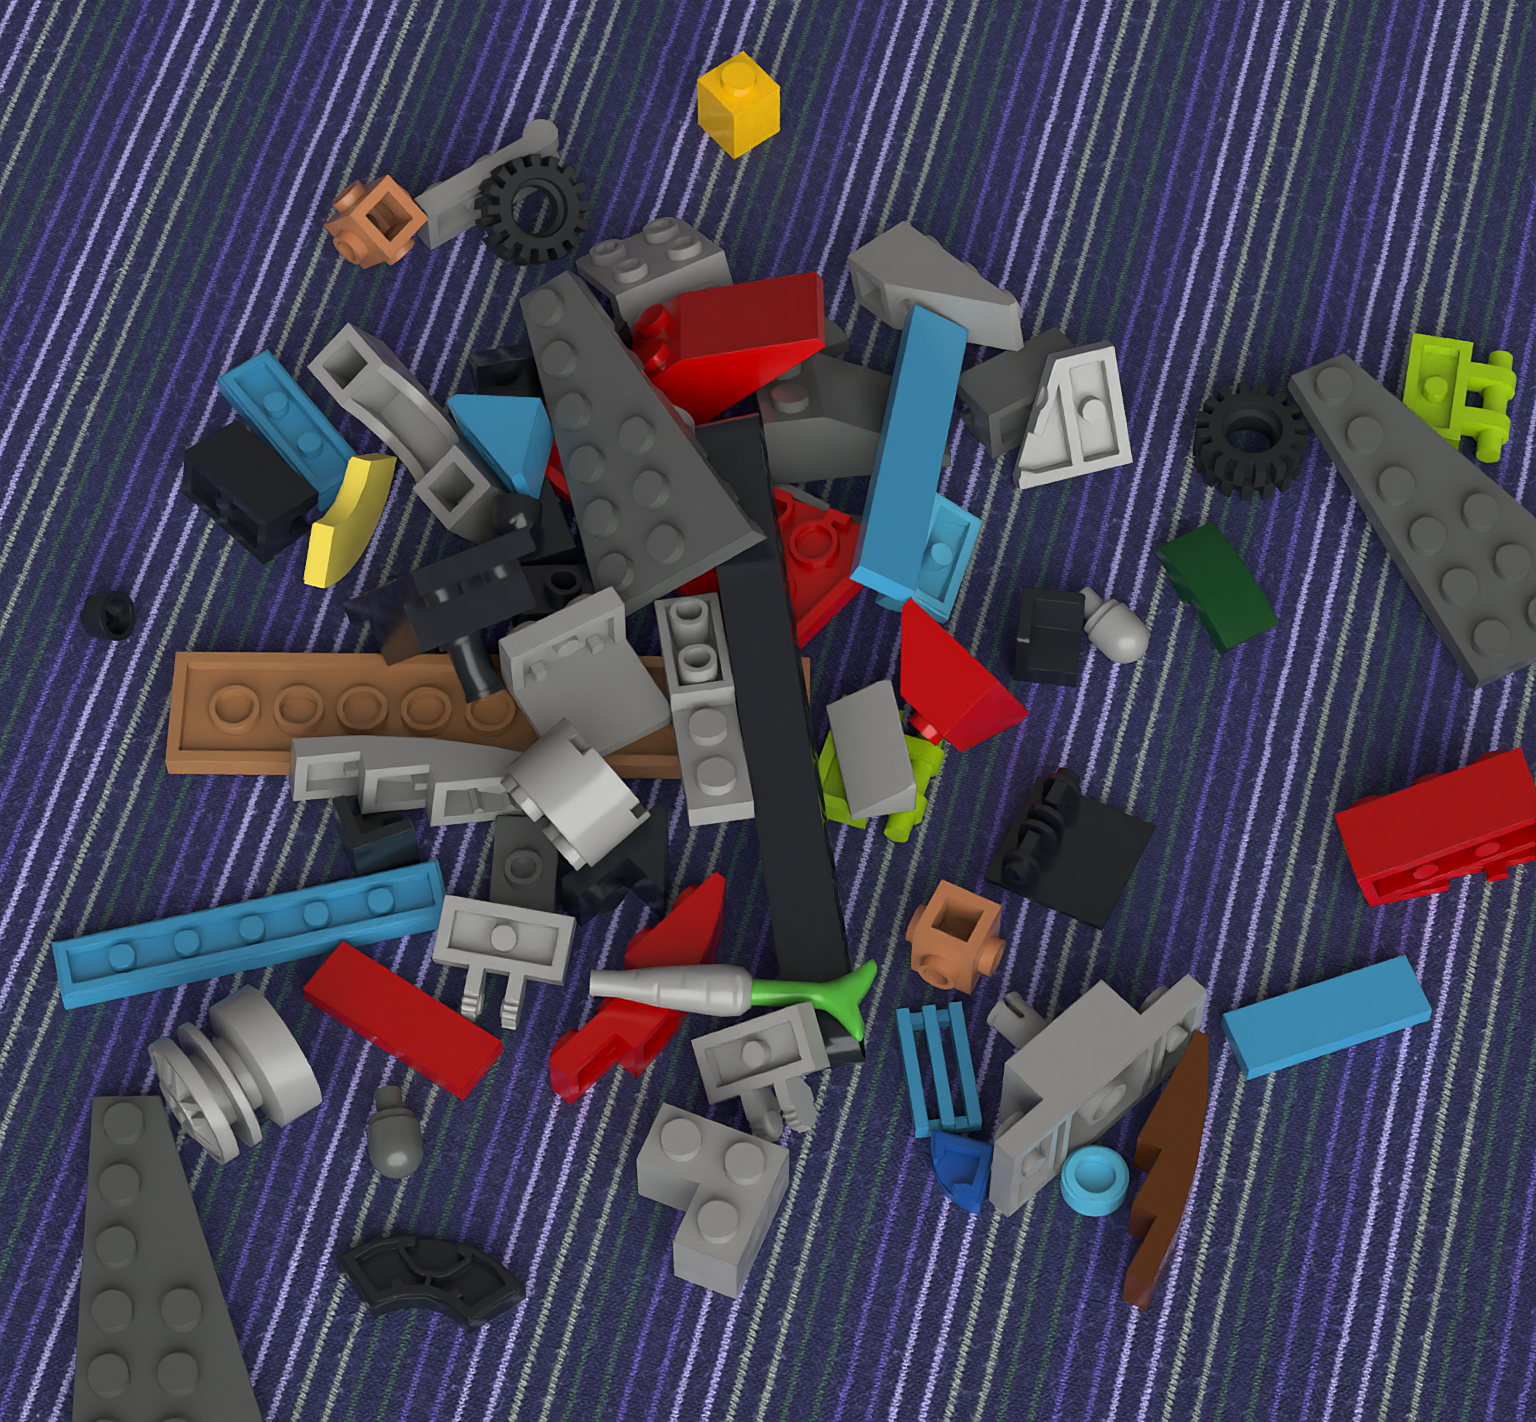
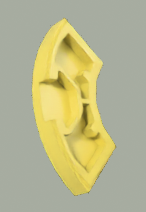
M382 453L353 456L349 459L344 481L335 502L323 518L312 524L303 578L305 580L304 584L320 588L330 587L340 581L356 564L367 547L380 520L391 487L397 457Z

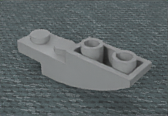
M718 593L655 600L654 605L668 703L670 704L673 736L689 825L691 827L755 818L754 800L737 713L735 687Z

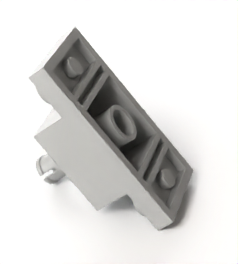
M1187 974L1171 989L1163 985L1153 991L1137 1012L1101 979L1050 1024L1027 1004L1017 991L1006 995L1005 1000L1010 1004L1008 1007L1001 1000L996 1004L987 1018V1024L995 1028L1019 1050L1005 1062L999 1115L1001 1126L993 1138L995 1143L993 1162L990 1167L992 1172L989 1201L1007 1218L1010 1217L1062 1171L1065 1160L1073 1151L1094 1143L1174 1072L1196 1030L1200 1031L1207 990Z

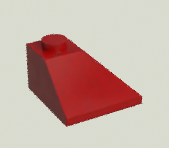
M912 598L902 606L900 695L917 710L908 721L934 746H937L945 737L958 751L963 752L1020 723L1029 714L1022 704Z

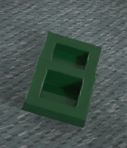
M1212 522L1155 549L1183 605L1192 601L1220 655L1280 624L1250 571Z

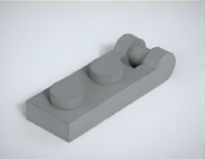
M545 119L529 122L523 130V137L494 154L482 156L471 167L444 182L432 184L421 195L414 198V203L429 218L417 230L418 236L427 247L432 250L476 225L475 220L481 218V210L474 209V202L476 198L482 197L483 191L478 188L484 179L492 176L490 172L497 166L529 154L541 153V158L551 155L560 159L557 152L559 139L556 125ZM533 187L521 189L516 194L513 204L538 189Z

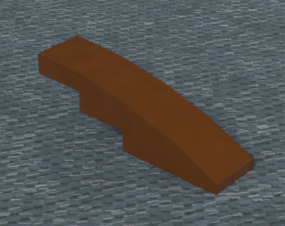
M1196 1030L1137 1138L1133 1167L1148 1173V1176L1132 1203L1127 1232L1144 1241L1127 1270L1122 1300L1146 1312L1174 1252L1192 1193L1208 1101L1209 1036Z

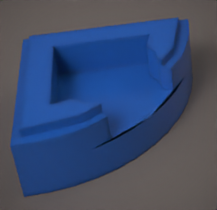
M932 1129L930 1164L935 1180L942 1191L954 1203L972 1213L980 1215L992 1172L990 1167L993 1162L994 1144Z

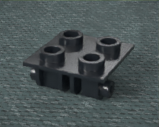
M1061 767L1056 773L1047 775L1046 779L1038 776L989 866L984 880L1103 931L1156 826L1082 795L1079 787L1081 782L1080 776L1071 769Z

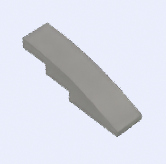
M352 735L292 738L289 786L293 801L357 795L362 814L425 808L430 827L496 820V816L529 817L500 783L509 775L505 768L522 754L521 752L495 746L420 737Z

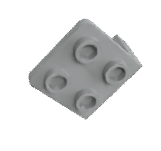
M673 217L653 220L643 227V232L626 239L602 241L589 250L590 254L576 260L579 275L610 299L616 320L627 321L632 337L633 324L650 306L657 303L665 304L680 293L733 285L724 250L684 220Z
M613 586L595 594L580 595L571 600L564 609L537 622H524L512 629L506 637L498 640L502 681L539 739L561 719L566 717L580 732L579 735L588 746H592L601 757H604L667 726L671 721L670 704L626 639L625 605Z

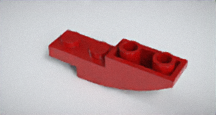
M715 872L702 885L697 886L694 884L686 888L675 900L670 914L654 929L650 926L645 927L632 938L625 950V970L657 966L714 964L726 914V879ZM605 997L597 1010V1015L580 1031L577 1028L569 1030L554 1045L549 1058L551 1089L571 1105L617 1062L637 1078L663 1051L690 1012L656 1007L617 997Z

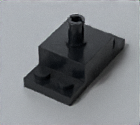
M525 526L414 570L342 604L352 627L369 620L387 666L394 665L436 647H439L440 652L447 650L466 696L465 701L468 704L505 689L482 635L488 633L486 627L537 607L518 560L519 557L536 551L537 548L528 526Z

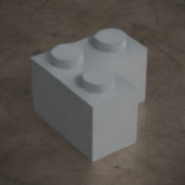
M663 1102L636 1159L638 1194L686 1212L673 1240L674 1276L738 1299L788 1188L789 1149Z

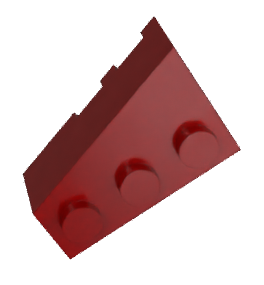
M1521 747L1508 752L1496 750L1485 753L1478 757L1472 765L1447 774H1427L1415 780L1406 789L1384 797L1372 795L1361 798L1354 802L1348 810L1334 814L1357 882L1369 907L1448 891L1450 887L1448 879L1484 872L1487 882L1507 879L1509 873L1506 867L1536 861V786Z

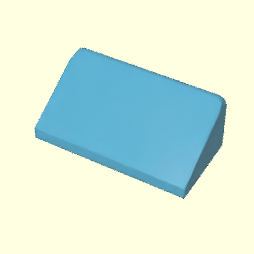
M937 492L917 590L911 598L936 622L945 623L949 619L982 520ZM878 592L875 603L882 607L902 613L904 603Z

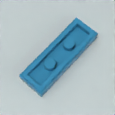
M266 349L218 377L219 391L262 443L319 492L318 504L315 505L321 512L333 505L343 484L348 461L351 457L358 455L272 353Z
M1402 955L1224 1013L1221 1026L1246 1080H1250L1429 1021L1432 1008L1406 955Z

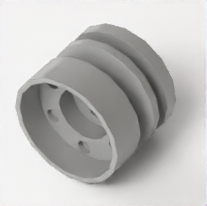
M249 984L211 1006L208 1010L212 1029L216 1037L214 1041L211 1042L200 1029L187 1021L176 1030L183 1052L173 1040L165 1035L151 1043L148 1047L151 1062L160 1080L161 1091L172 1112L185 1131L193 1139H196L208 1154L222 1166L240 1154L233 1132L249 1147H253L263 1139L258 1118L254 1112L258 1107L268 1118L283 1128L323 1101L315 1075L295 1038L267 999Z

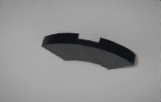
M398 1235L366 1242L336 1256L338 1268L373 1318L397 1309L427 1308L451 1317L468 1334H471L527 1298L525 1287L503 1264L487 1253L462 1242H459L457 1245L440 1240L419 1239L418 1235Z

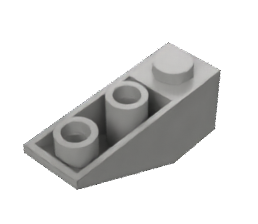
M905 221L900 222L847 256L856 301L890 327L903 330L905 317L916 304L968 329L966 341L968 343L1016 352L1024 348L1020 326L1022 310L1016 298L1008 290L998 289L980 276L975 267L966 261L961 262L945 251L931 235L924 236Z

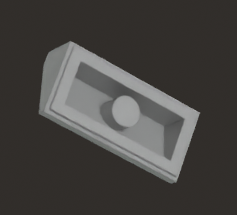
M891 679L878 681L827 705V718L851 820L915 810L916 782Z

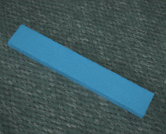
M916 304L905 317L849 576L850 579L904 604L917 590L969 331Z
M438 859L52 942L65 1010L330 953L334 952L342 941L352 947H358L436 930L439 927L446 894Z

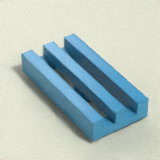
M962 1002L948 1003V1009L936 1010L935 1004L922 1006V1012L910 1013L909 1008L896 1009L895 1021L915 1138L931 1137L932 1129L952 1134L980 1131L982 1129V1116ZM942 1027H950L965 1116H954L939 1030ZM925 1030L940 1119L928 1120L913 1031Z

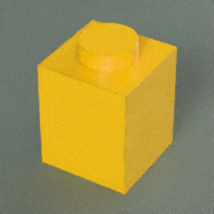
M744 51L697 79L698 124L734 160L780 131V86Z

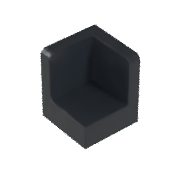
M1023 587L1015 654L1014 681L1076 687L1086 596L1083 593Z
M345 795L332 799L338 836L355 877L420 863L415 828L411 819H404L401 810L361 813L353 816Z

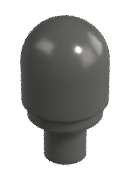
M380 1087L374 1092L377 1113L369 1118V1126L366 1129L370 1160L374 1168L381 1175L391 1179L405 1178L418 1169L423 1159L424 1150L420 1123L415 1118L413 1111L403 1108L401 1089L399 1087Z

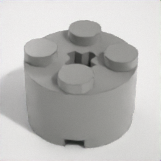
M564 717L505 768L509 775L500 783L534 822L544 814L547 816L551 823L542 832L578 871L586 863L592 868L651 815L592 746H588L579 735L580 732Z

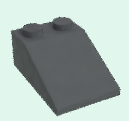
M816 352L751 394L752 413L758 412L762 423L773 485L871 475L893 376ZM947 441L941 467L951 466V454Z

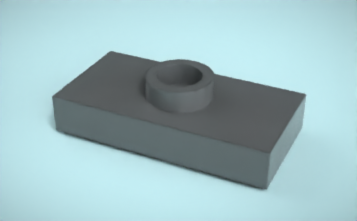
M496 816L489 902L556 914L560 851L542 832L551 823L547 817H541L534 822L530 817Z

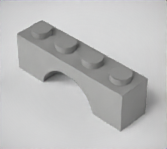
M348 322L307 366L308 369L341 407L371 429L400 458L416 480L417 484L413 487V490L449 531L478 545L489 541L496 534L491 522L493 498L500 494L509 493L508 490L465 440L455 422L390 348L380 339Z

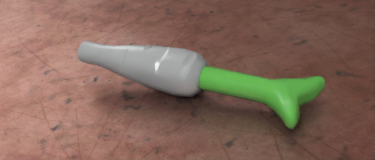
M874 959L869 960L856 971L825 983L753 979V976L744 967L729 964L657 966L622 971L591 969L590 996L617 997L656 1007L717 1017L741 1016L751 1008V1005L789 1007L812 1001L814 1009L827 1011L848 1030L851 1036L860 1042L864 1036L865 1024L858 1006L871 987L877 973V965Z

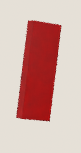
M344 941L340 943L303 987L304 999L461 1100L467 1097L503 1052L501 1040Z

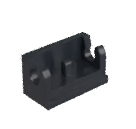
M237 420L185 450L182 493L263 565L273 560V556L294 543L310 529L311 524L303 517L296 518L306 514L318 504L319 492Z

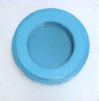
M1101 1145L1080 1147L1073 1151L1063 1164L1060 1180L1062 1196L1072 1209L1083 1215L1097 1217L1110 1214L1119 1208L1125 1200L1129 1184V1170L1124 1159L1108 1147Z

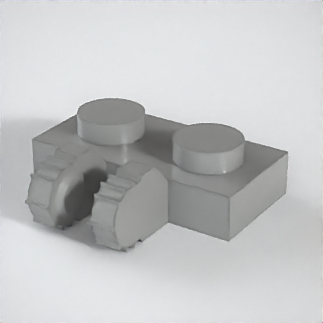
M445 894L432 959L437 964L468 969L461 1004V1016L471 1022H476L478 1016L482 1013L485 999L486 972L509 976L506 994L500 1009L501 1027L516 1030L522 1014L527 980L564 986L577 921L575 917Z
M812 1001L795 1004L691 1040L709 1105L740 1096L746 1118L750 1122L749 1128H751L752 1135H755V1137L768 1142L778 1140V1137L784 1133L783 1118L780 1116L781 1109L783 1110L782 1116L786 1120L785 1124L789 1125V1129L798 1131V1133L811 1130V1127L817 1123L816 1116L818 1114L813 1104L814 1097L811 1088L800 1076L830 1067V1062ZM774 1085L777 1098L767 1089V1087Z

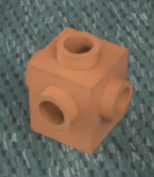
M385 175L364 185L359 180H356L345 188L332 203L338 211L324 224V227L333 235V244L338 252L349 262L356 265L360 264L363 269H366L384 261L389 266L399 261L415 244L412 236L429 218L414 203L412 197L404 188L398 185L389 175Z
M941 880L928 905H919L908 926L905 939L912 943L911 969L919 972L925 981L941 989L955 988L971 995L981 974L991 977L1004 953L1006 941L999 938L1002 905L945 880Z

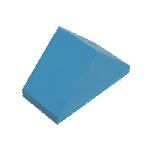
M456 394L448 399L446 402L462 436L508 492L531 496L539 500L554 440L552 424L541 398Z

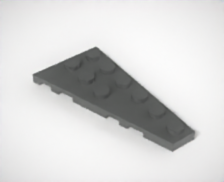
M566 270L519 299L595 593L613 586L625 605V617L768 538L758 523L749 519L737 502L740 498L730 484L722 480L707 460V452L664 392L655 387L643 371L646 367L636 353L625 346L614 330L616 325L581 277Z
M1345 353L1291 375L1287 385L1288 390L1302 409V413L1473 690H1477L1535 663L1536 517Z
M160 1095L93 1097L72 1422H263Z

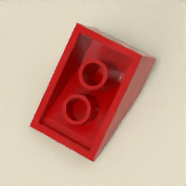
M815 271L680 293L665 304L657 303L650 306L638 317L633 324L632 351L636 353L646 367L643 371L655 387L664 392L672 405L687 411L693 418L695 425L706 423L826 347L823 279Z

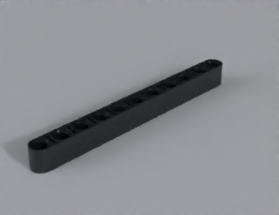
M754 412L695 425V435L707 452V460L722 480L730 484L740 498L737 502L749 519L758 523L768 537L716 566L745 756L754 800L755 820L780 979L782 981L825 983L853 972L768 450L759 414ZM814 1009L830 1062V1067L821 1070L866 1062L864 1038L860 1042L856 1041L838 1019L827 1011Z

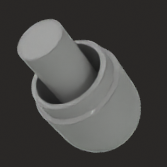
M1089 586L1081 590L1079 593H1083L1086 596L1084 617L1088 621L1084 631L1089 635L1088 639L1111 661L1127 664L1138 660L1145 653L1149 644V634L1145 624L1124 603H1119L1116 599H1111L1105 603Z

